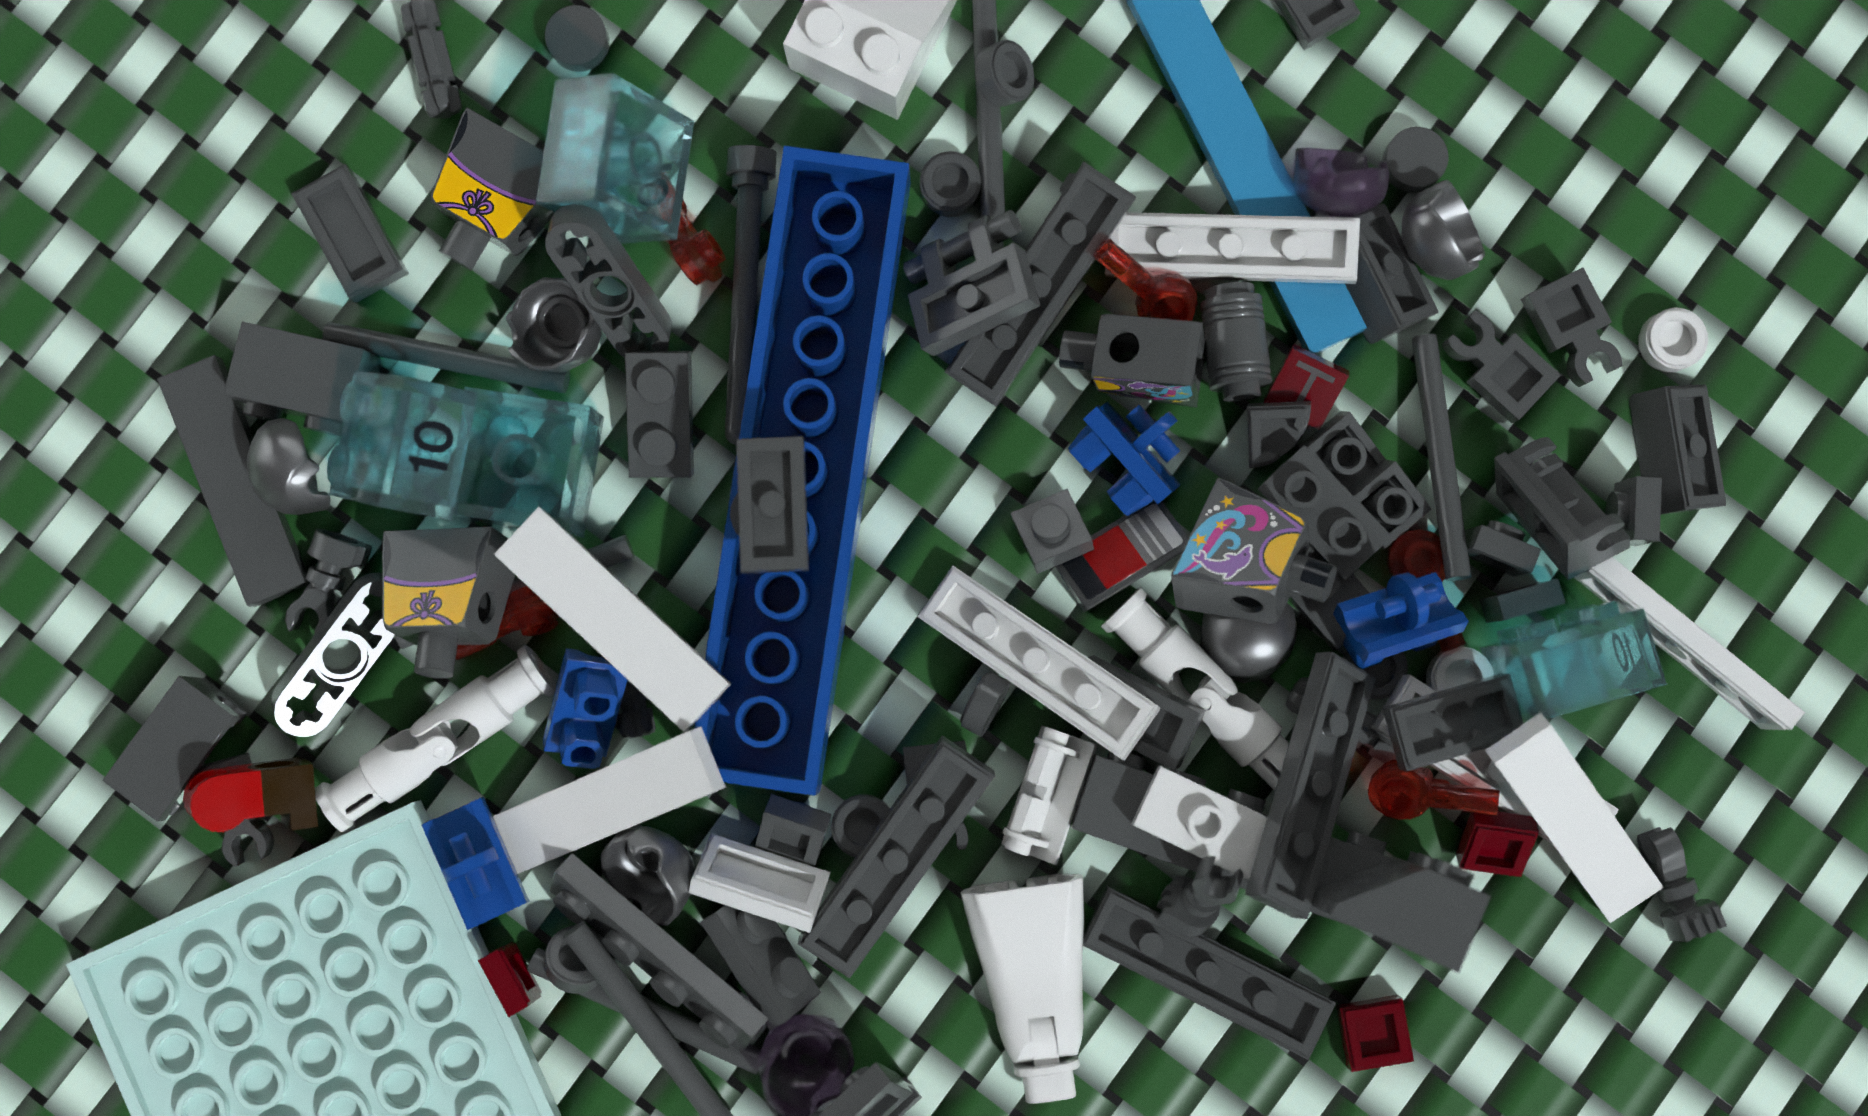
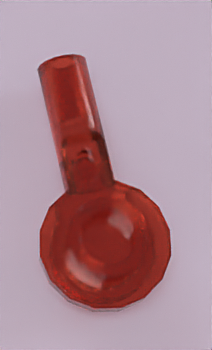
M661 173L654 176L649 181V184L653 187L651 191L657 201L664 199L667 194V190L660 187V180L669 182L672 187V195L669 201L660 208L669 223L665 226V230L669 235L667 242L674 259L693 284L699 286L706 280L716 282L723 275L719 264L726 260L721 247L708 230L703 229L699 233L695 230L687 215V205L670 174Z
M1107 239L1098 246L1094 258L1137 294L1135 305L1138 317L1192 321L1198 301L1195 288L1187 278L1173 273L1153 276L1112 239Z
M1421 529L1405 532L1398 537L1388 551L1387 565L1390 575L1396 576L1402 573H1410L1419 578L1436 572L1443 582L1445 572L1440 537L1431 531ZM1462 633L1438 640L1442 652L1466 644Z
M528 586L517 589L509 594L496 639L490 644L457 645L456 660H461L491 646L497 639L517 630H521L523 636H536L546 633L558 625L557 618L560 616Z
M1395 759L1384 763L1371 775L1368 785L1369 801L1375 809L1387 817L1398 820L1413 819L1421 816L1429 807L1498 815L1500 790L1450 784L1447 780L1433 778V773L1429 768L1420 767L1410 771L1399 770L1397 760Z

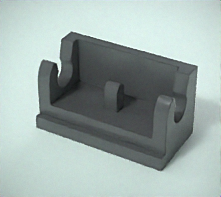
M1549 437L1534 440L1509 454L1504 452L1494 457L1496 495L1566 579L1570 580L1629 549L1630 537L1623 529L1619 530L1625 525L1617 514L1605 515L1563 467V461L1556 453L1540 458L1533 464L1539 457L1548 455L1557 448Z
M178 676L102 781L155 821H165L169 815L173 816L180 807L177 801L178 797L230 727H234L236 723H241L248 712L216 688L208 679Z

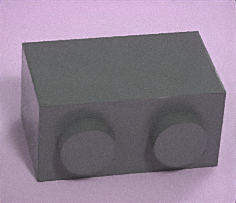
M242 321L223 395L245 403L243 414L267 421L282 418L283 413L305 417L303 428L341 437L343 426L365 430L382 360L362 348Z

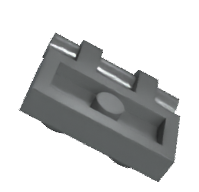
M1012 210L993 219L989 215H985L969 223L967 232L946 242L942 239H937L923 246L920 255L904 263L905 274L912 284H917L925 279L928 281V285L908 294L921 350L935 356L1041 306L1026 251L1015 243L1003 248V241L1021 233L1022 230L1019 219ZM975 256V262L956 271V264Z

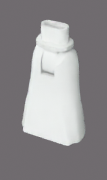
M1061 873L1025 879L1026 887L1018 888L1016 880L975 885L960 892L971 936L994 1008L998 1031L1003 1045L1014 1063L1015 1076L1023 1077L1025 1099L1030 1104L1066 1100L1076 1096L1073 1070L1080 1067L1077 1054L1082 1041L1084 1016L1082 996L1084 898L1083 875Z

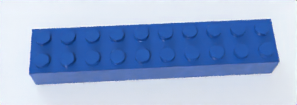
M784 146L739 439L803 436L805 442L809 571L741 572L740 536L735 532L730 519L731 505L738 493L736 454L705 660L723 675L731 685L699 718L694 729L702 727L725 783L816 796L821 791L911 185L909 163Z

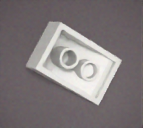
M805 0L783 43L788 67L898 120L957 0Z

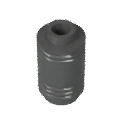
M1229 282L1212 286L1205 290L1206 300L1200 303L1207 371L1209 374L1208 380L1210 382L1209 389L1213 392L1223 393V400L1228 402L1258 398L1261 396L1260 388L1272 383L1262 295L1255 293L1254 284L1250 282Z

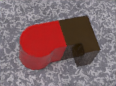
M303 757L209 769L195 775L184 789L183 803L187 813L201 827L211 832H225L234 829L244 819L280 815L281 823L291 831L318 827L313 763Z

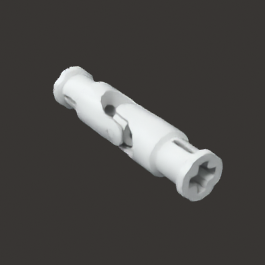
M1141 587L1137 589L1102 624L1101 628L1106 633L1114 631L1141 658L1139 665L1165 691L1206 710L1201 722H1204L1209 727L1210 733L1219 745L1241 767L1249 765L1275 791L1289 746V742L1280 734L1282 726L1258 703L1254 702L1246 694L1238 692L1233 680L1180 625L1172 627L1145 601L1147 593ZM1191 667L1208 674L1203 677L1199 687L1192 695L1182 684L1179 670L1182 668Z
M526 645L517 650V659L487 678L480 675L421 716L411 728L400 731L359 758L360 765L332 784L322 782L315 787L316 801L326 818L340 832L348 833L357 828V820L384 801L394 803L430 777L434 770L440 766L450 764L514 721L513 714L542 694L547 696L553 695L556 683L538 655ZM461 719L469 722L470 726L466 732L456 739L451 731L449 720Z

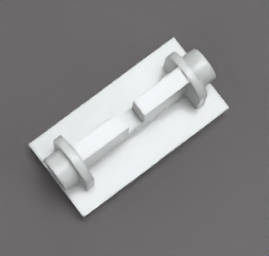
M1041 726L1039 735L1035 737L1033 742L1036 744L1008 826L1004 827L1002 833L1004 837L1001 844L1005 845L1004 848L1025 856L1030 855L1057 865L1098 745Z

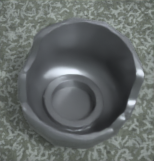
M1443 180L1418 193L1411 199L1402 219V240L1409 257L1428 275L1445 280L1456 279L1478 268V262L1484 258L1485 251L1470 213L1453 184L1448 180Z
M543 277L521 291L513 306V310L506 316L513 339V344L508 350L514 359L531 371L563 373L584 364L597 350L601 338V328L565 278Z
M285 418L267 421L257 430L247 455V472L255 494L264 505L283 514L298 515L328 509L331 502L330 495L325 491L318 492L312 477L319 471L320 467L315 461L307 458L304 439L297 424Z
M1287 603L1280 620L1272 624L1204 613L1201 647L1232 680L1247 683L1267 679L1285 663L1292 652L1297 632L1295 613Z
M639 825L618 832L601 852V871L604 877L627 900L638 903L641 911L658 926H667L679 915L691 895L688 892L691 878L695 871L693 858L681 842L663 831Z

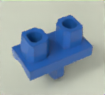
M1106 402L1101 407L1096 406L1083 418L1088 425L1080 431L1068 450L1083 468L1089 472L1094 471L1112 454L1117 457L1129 472L1107 490V493L1118 508L1126 516H1129L1144 508L1153 500L1159 504L1181 485L1148 448L1152 446L1166 463L1173 459L1180 452V449L1165 432L1178 420L1169 411L1155 422L1139 404L1126 416L1141 433L1138 437L1115 409Z
M1436 572L1419 578L1410 573L1392 576L1388 581L1387 588L1337 603L1333 616L1345 633L1343 645L1356 666L1360 669L1381 664L1383 658L1410 649L1417 652L1435 646L1440 639L1464 632L1469 622L1464 613L1456 609L1449 601L1442 581Z
M566 648L543 736L544 751L561 753V761L565 766L595 769L600 767L602 757L607 756L628 679L604 657L587 655L576 649Z
M480 797L460 808L421 824L467 930L530 902L484 797Z

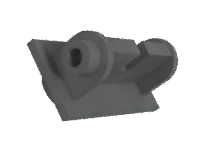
M1305 445L1290 459L1288 458L1257 488L1269 501L1302 516L1308 522L1309 543L1329 564L1336 566V571L1345 580L1392 538V535Z

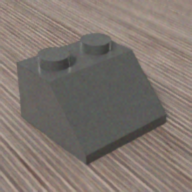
M1418 853L1415 863L1393 857L1316 887L1312 906L1331 917L1459 973L1491 896L1470 887L1474 874L1438 858L1434 859Z

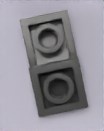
M1340 411L1322 426L1320 430L1316 431L1295 449L1297 452L1305 445L1392 535V538L1381 547L1383 549L1388 547L1432 509L1398 463L1385 459L1351 412Z

